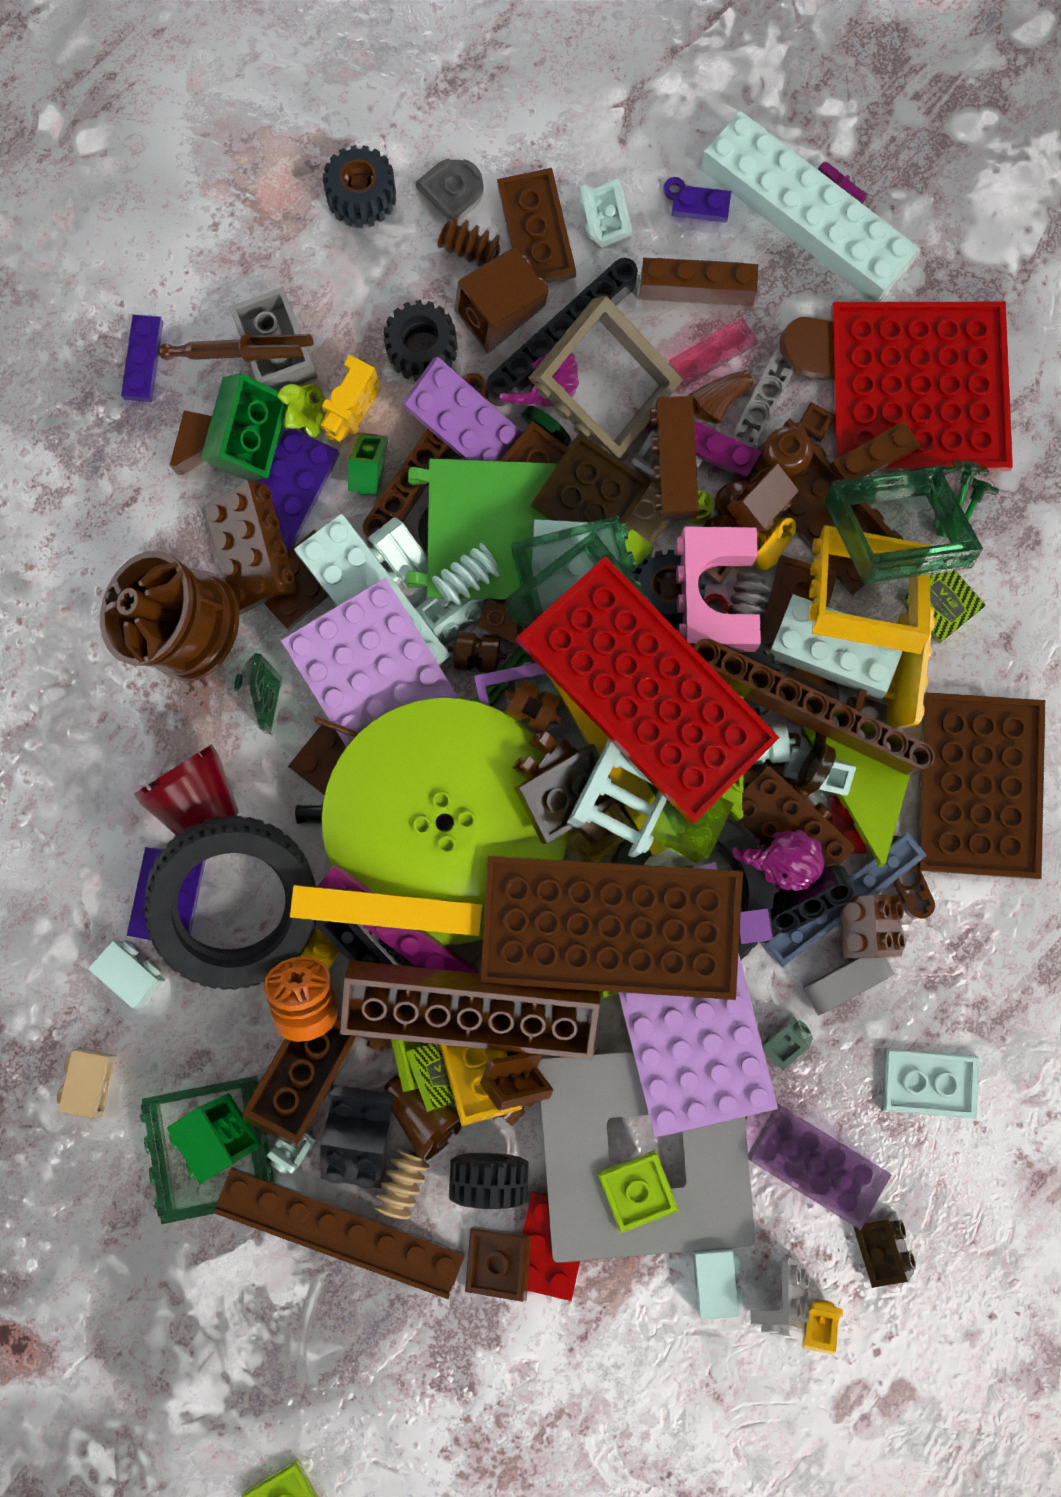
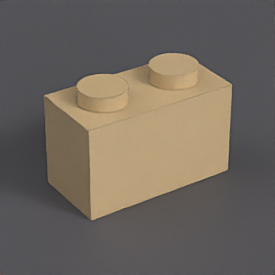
M83 1048L72 1050L64 1064V1072L67 1073L65 1083L60 1086L57 1094V1103H60L58 1112L91 1119L102 1117L117 1055Z

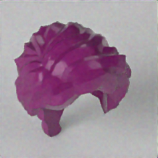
M572 353L552 376L571 397L576 393L579 385L578 364L575 361V355ZM548 354L539 357L531 364L532 368L536 369ZM533 383L529 393H499L501 402L526 405L536 404L543 405L544 407L555 406L548 398L545 399L537 393L538 390Z
M786 830L774 833L772 838L775 840L765 850L750 848L740 850L737 847H733L731 851L734 859L742 860L746 865H752L756 870L764 871L766 881L784 890L792 889L797 891L808 888L810 884L821 876L825 863L820 841L808 837L802 830H797L796 832Z

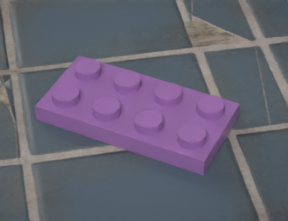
M439 357L432 359L401 403L402 407L464 460L500 461L523 433Z

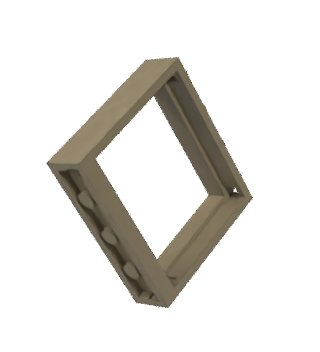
M607 296L593 298L529 377L538 390L537 393L545 399L548 398L555 405V412L562 418L569 419L575 425L573 429L577 434L581 433L617 459L621 458L650 422V408H655L657 397H670L683 381L680 375ZM598 320L659 385L614 441L552 378L553 374Z

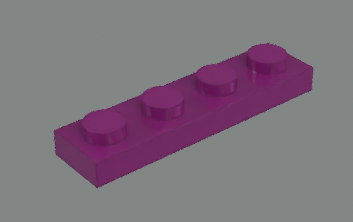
M694 420L696 456L742 479L749 480L762 457V452ZM650 422L645 427L648 434L652 430H656V426H651Z

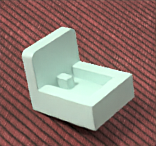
M307 1131L298 1149L278 1140L266 1156L272 1160L270 1164L276 1170L284 1174L287 1171L293 1173L297 1170L317 1138Z

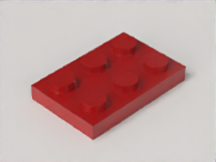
M532 1191L522 1233L532 1235L527 1291L572 1301L580 1261L561 1263L554 1261L548 1195Z

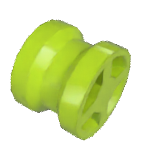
M698 490L699 511L702 512L698 513L696 520H687L690 524L702 525L711 516L714 501L711 495L705 491Z

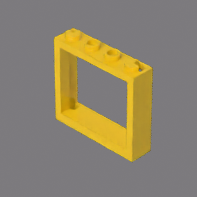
M824 525L819 539L814 538L812 544V554H816V557L812 561L810 575L815 576V580H812L809 590V597L813 598L808 611V620L812 621L811 634L921 654L930 636V545ZM829 554L909 569L908 626L827 611Z

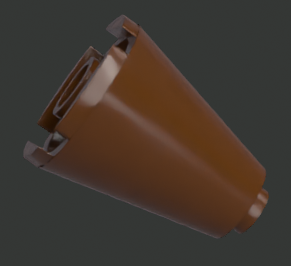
M398 1075L392 1077L384 1086L385 1093L393 1094L392 1112L417 1155L423 1161H429L449 1144L447 1140L452 1134L457 1135L463 1128L457 1108L453 1104L427 1112L419 1088L403 1092Z

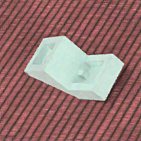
M790 745V760L785 762L782 774L785 777L797 779L799 770L811 750ZM835 758L833 767L819 790L848 796L856 766Z

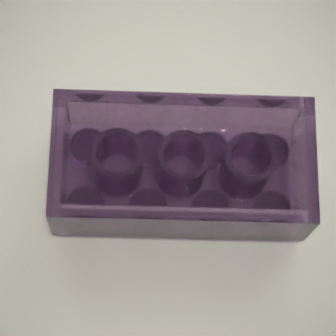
M777 1103L778 1109L772 1111L748 1153L749 1160L861 1230L892 1174Z

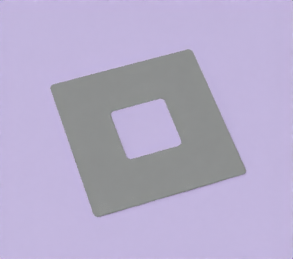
M634 1053L593 1055L592 1060L570 1057L540 1060L538 1069L554 1089L550 1099L541 1101L552 1254L555 1262L748 1247L755 1243L745 1117L682 1131L686 1184L681 1188H671L679 1211L620 1234L597 1172L610 1167L607 1121L610 1118L649 1115Z

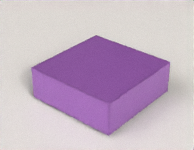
M768 909L741 912L740 944L773 940Z

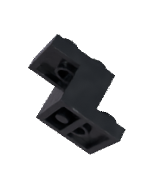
M331 1085L329 1092V1114L320 1144L321 1179L335 1184H355L366 1189L372 1187L382 1188L384 1161L392 1130L393 1094Z

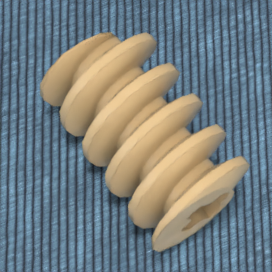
M396 1146L395 1150L402 1156L401 1158H391L390 1162L397 1168L396 1170H386V1174L392 1178V1181L381 1183V1186L387 1190V1194H377L376 1197L383 1204L382 1206L373 1205L372 1207L386 1216L408 1219L411 1216V1212L406 1207H413L416 1203V1200L411 1195H418L421 1190L415 1183L424 1182L425 1176L420 1171H427L430 1165L425 1160L423 1161L417 1153Z

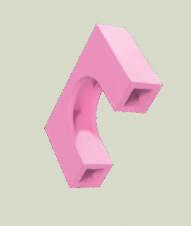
M684 527L681 536L676 537L675 544L676 555H681V566H677L676 582L681 584L682 594L677 596V612L682 613V624H678V632L691 646L701 639H710L736 652H755L761 644L760 615L723 614L713 610L702 599L698 588V580L704 571L712 567L752 566L758 556L757 528Z

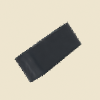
M840 865L828 866L823 869L821 876L810 884L808 888L797 891L783 889L774 894L773 908H771L770 919L774 930L780 933L792 932L851 901L854 897V890L846 869Z

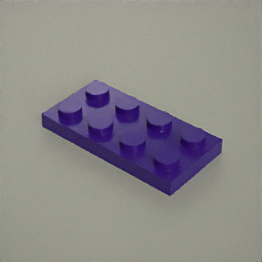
M286 428L276 447L268 479H262L259 482L267 484L272 493V500L280 523L283 541L287 552H289L294 547L340 452L338 449L296 430Z

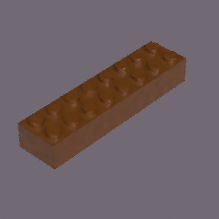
M349 960L344 978L340 1034L592 1060L600 1008L599 991L481 983V973Z

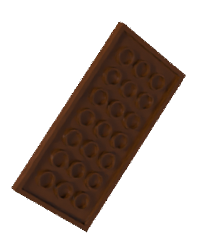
M488 856L481 983L736 1000L743 871Z

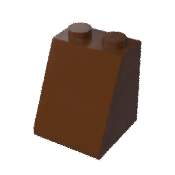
M513 247L458 280L454 311L488 354L546 305L549 290L545 280L540 276L538 277L532 270L528 258L523 254L521 255Z

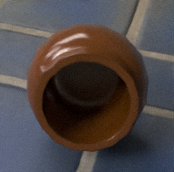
M784 426L776 429L767 437L763 445V459L766 466L769 467L778 463L788 477L803 472L809 466L813 457V445L810 437L803 430L796 427Z

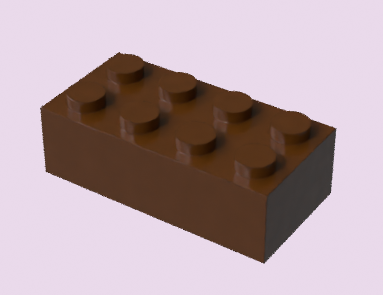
M336 1020L329 1031L313 1040L296 1042L284 1039L243 1111V1121L298 1149L328 1095L331 1085L335 1082L354 1047L358 1036L340 1034L341 1021Z

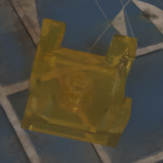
M616 802L604 810L606 815L637 831ZM570 829L565 840L567 841L566 846L578 860L600 862L626 839L607 830L599 843H593L583 834L575 833L573 829Z

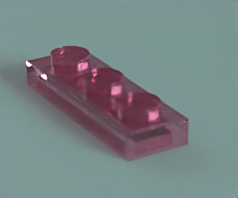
M742 317L671 358L669 365L683 379L681 385L684 388L756 346L758 340Z

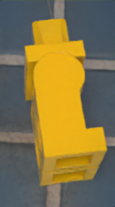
M350 354L343 364L347 372L342 384L332 391L331 401L326 399L322 405L326 415L320 426L326 431L325 436L339 445L343 443L348 433L353 436L356 435L359 430L357 425L361 423L382 388L375 368Z

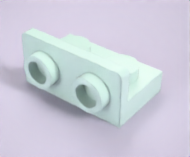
M429 598L418 606L416 611L442 645H445L448 641L455 638L459 631H463L480 618L485 608L483 600L460 599L461 604L457 605L452 600L448 602L445 599Z

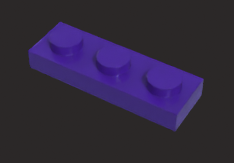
M132 314L121 396L124 400L152 402L159 357L158 351L163 328L161 317Z

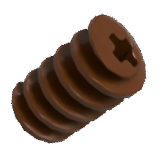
M455 215L451 221L444 225L437 241L438 248L445 246V250L448 253L455 251L456 256L459 258L466 255L467 262L471 263L476 260L478 267L498 257L501 247L499 245L500 235L497 234L491 241L489 240L490 231L486 230L480 236L479 225H476L470 231L469 221L465 220L459 226L458 215Z

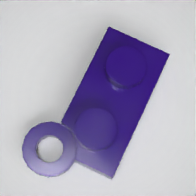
M671 177L665 182L663 187L664 195L669 200H673L671 216L727 223L731 191L686 186L685 182L678 177ZM672 185H677L680 190L674 193L669 188Z

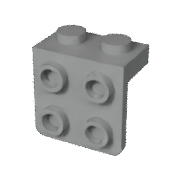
M790 1257L782 1258V1311L751 1310V1324L760 1326L761 1332L776 1336H789V1330H805V1322L808 1323L810 1316L809 1305L805 1302V1289L809 1287V1273L807 1269H804L803 1263Z

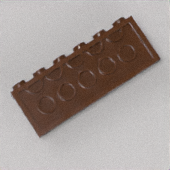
M791 418L784 423V426L796 427L807 434L805 428L800 423H795ZM812 442L813 457L809 466L800 474L789 477L799 491L791 499L792 505L784 512L779 513L783 518L790 517L795 521L796 533L812 550L814 538L819 539L824 525L904 540L897 531H892L884 523L885 519L877 509H872L866 503L865 496L860 489L850 487L845 490L831 469V462L826 458L827 455L824 449L818 444L814 445ZM764 443L756 449L762 452V457L749 480H752L761 469L767 468L763 459ZM829 554L828 569L838 571L837 579L852 596L889 566Z

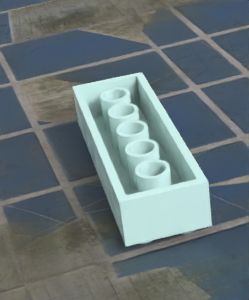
M340 514L294 548L297 556L336 607L386 577L438 665L442 667L451 660V655L343 514Z

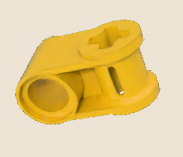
M776 516L774 518L776 522L770 529L765 532L757 531L758 556L753 563L757 569L768 570L777 563L780 555L796 533V523L792 518H779Z

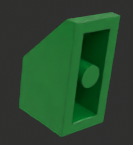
M359 434L348 459V491L357 492L360 495H377L383 477L388 437Z

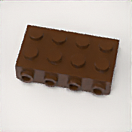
M246 481L204 505L221 575L235 592L239 605V615L281 594L291 595L296 592L295 579L290 567L287 548L283 541L280 523L272 500V493L267 484Z

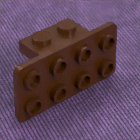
M772 767L764 768L743 789V818L739 821L766 847H769L772 841L775 840L772 838L774 833L786 830L792 832L802 830L808 837L820 841L825 861L824 868L831 865H840L854 851V845L834 826L830 818L833 815L832 812L821 802L816 805L808 798L810 794L799 789L797 783L793 784L789 779L785 780Z

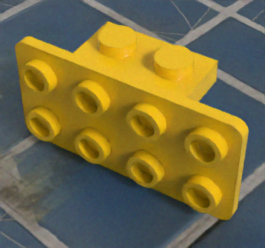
M931 606L930 636L921 654L902 652L888 691L882 698V700L888 701L885 724L895 729L918 725L924 716V691L928 684L927 666L932 652L930 646L931 631L935 625L934 608ZM909 612L901 614L897 624L908 626Z

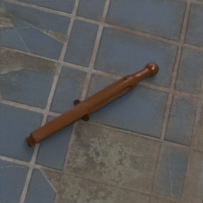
M244 334L240 339L193 341L181 346L165 343L160 346L158 353L162 359L167 361L174 357H187L191 360L242 358L246 362H252L254 360L302 357L301 347L313 346L314 342L311 334Z

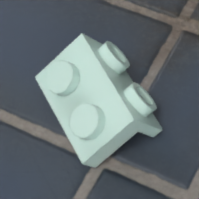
M618 179L594 189L589 188L586 184L580 186L582 197H580L579 201L587 217L588 223L585 224V230L590 240H594L603 248L633 235L622 183Z

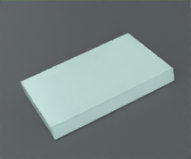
M885 1048L882 1111L977 1119L979 1056Z

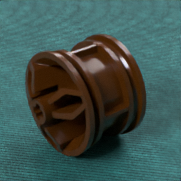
M160 551L143 552L124 563L111 579L105 591L100 610L102 638L107 649L116 659L133 666H154L165 675L180 681L199 680L215 671L230 653L239 628L237 597L230 584L224 578L212 572L189 569L175 557Z

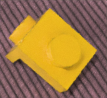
M816 1300L809 1305L810 1316L808 1323L805 1322L802 1348L833 1355L836 1353L838 1321L843 1316V1309L834 1307V1303L831 1301Z

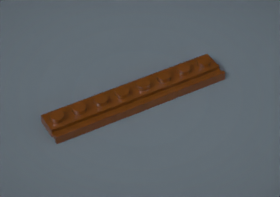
M231 1167L213 1211L214 1214L445 1299H449L452 1286H454L465 1257L464 1253L234 1167Z

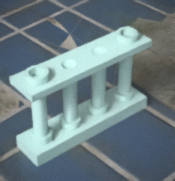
M608 739L567 823L576 828H579L585 822L590 823L591 821L633 843L628 856L634 858L642 852L646 853L654 839V836L650 834L667 798L658 791L653 804H650L611 783L612 779L608 777L612 767L617 769L618 766L649 783L651 782ZM599 794L602 796L607 794L646 815L639 832L599 811L598 806L594 805Z

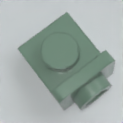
M791 1016L780 1030L763 1043V1051L784 1070L809 1049L813 1036L809 1027L804 1022L797 1021Z

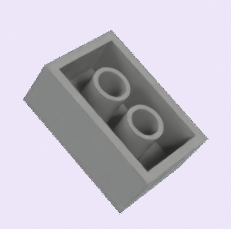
M284 287L229 306L240 338L244 334H301ZM301 347L302 357L264 359L250 362L256 380L277 391H280L281 388L288 384L299 385L318 378L307 347Z

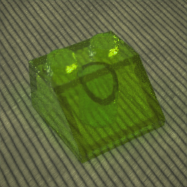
M721 796L696 823L691 825L667 799L650 835L654 836V841L694 863L709 859L734 803Z

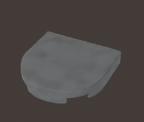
M445 159L416 181V187L448 221H451L455 215L459 216V221L479 204L484 192L480 170L472 162L465 159L463 161Z

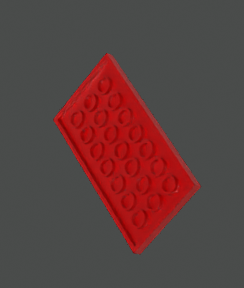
M606 556L515 639L691 825L696 823L780 738Z

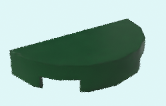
M528 405L520 415L529 424L534 421L566 447L572 442L567 431L543 410Z

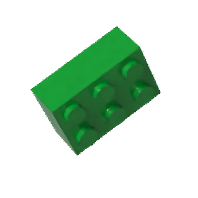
M242 373L223 377L200 460L247 481L268 479L287 407L277 397L279 391Z
M230 1093L197 1107L167 1127L170 1133V1143L175 1150L181 1152L186 1161L185 1166L188 1174L194 1180H197L199 1185L261 1147L248 1123L243 1121L242 1113Z

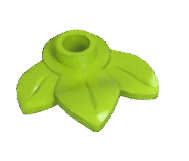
M288 384L281 388L277 393V397L287 405L284 415V427L287 429L304 427L309 437L315 438L322 430L320 424L324 418L321 411L324 403L322 390L315 384H306L302 387ZM310 394L313 396L314 402L310 400Z

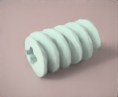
M482 543L479 544L480 551L475 548L470 550L471 558L466 555L460 557L461 565L453 562L451 564L452 573L447 569H443L441 571L442 579L437 576L432 577L434 585L446 601L452 600L457 605H460L459 594L470 598L471 595L468 589L470 586L479 591V580L489 584V573L497 578L500 576L496 561Z

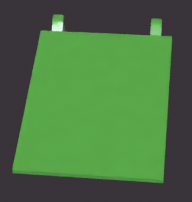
M429 459V470L411 467L408 473V482L410 484L420 485L429 483L427 573L415 571L407 573V587H427V598L444 599L434 585L432 577L437 576L442 579L441 571L443 569H447L452 573L451 564L456 562L461 565L460 557L466 555L471 558L470 550L475 548L480 551L479 544L482 543L496 561L500 576L497 578L489 573V584L479 580V591L470 586L468 589L471 597L467 598L463 594H459V598L468 600L530 601L534 520H550L530 505L558 464Z

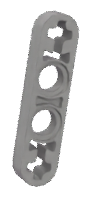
M781 351L771 357L732 435L733 439L740 442L739 437L744 436L747 427L753 429L749 436V442L745 444L754 449L794 372V367L787 358H783ZM781 361H785L787 363L786 368L783 369L780 377L777 378L774 375L778 364ZM766 384H772L776 387L778 393L773 397L765 396L762 392V387ZM755 408L761 409L765 414V418L759 422L753 421L749 416V412Z

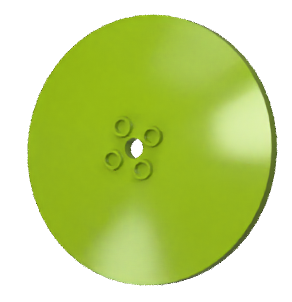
M434 698L412 702L389 711L374 720L351 741L342 753L332 771L326 788L322 811V833L330 867L332 868L335 863L373 892L379 894L482 904L479 936L433 931L426 932L443 945L463 944L483 939L488 856L563 860L565 855L568 831L548 844H542L514 789L528 780L512 768L518 758L522 757L525 759L526 756H530L539 765L545 755L529 743L534 735L521 723L496 708L479 702L456 698ZM445 813L452 816L454 826L451 830L441 831L438 829L436 819L440 814Z

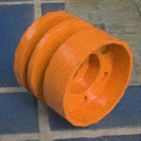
M294 957L280 962L270 970L265 978L264 990L270 1006L273 1025L278 1034L285 1039L296 1042L310 1041L323 1036L333 1027L337 1020L338 1009L335 995L332 991L333 986L330 973L325 964L315 958Z

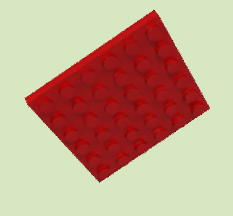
M1006 301L832 303L835 460L896 425L905 422L920 446L917 450L880 471H920L923 467L953 466V460L971 461L988 467L989 471H1010L1013 468Z

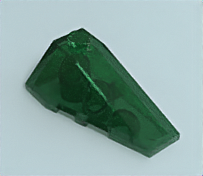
M254 653L243 665L241 674L238 673L236 675L234 690L237 691L238 698L258 728L265 734L271 735L283 677L262 654Z

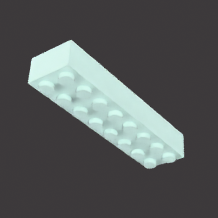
M739 111L704 151L701 169L731 191V193L872 302L881 301L911 266L920 249L742 111Z

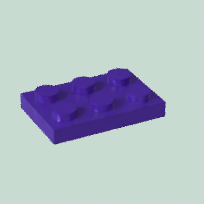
M145 847L126 936L152 940L149 938L145 923V894L150 870L154 866V861L161 852V849ZM206 860L196 865L189 872L181 885L178 895L179 916L183 926L190 935Z

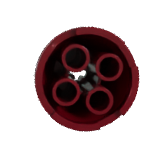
M212 744L200 751L202 757L199 753H196L148 784L151 789L150 791L145 786L134 793L139 803L175 835L178 833L182 834L184 829L197 822L202 824L206 819L219 816L225 818V816H236L239 813L219 754Z

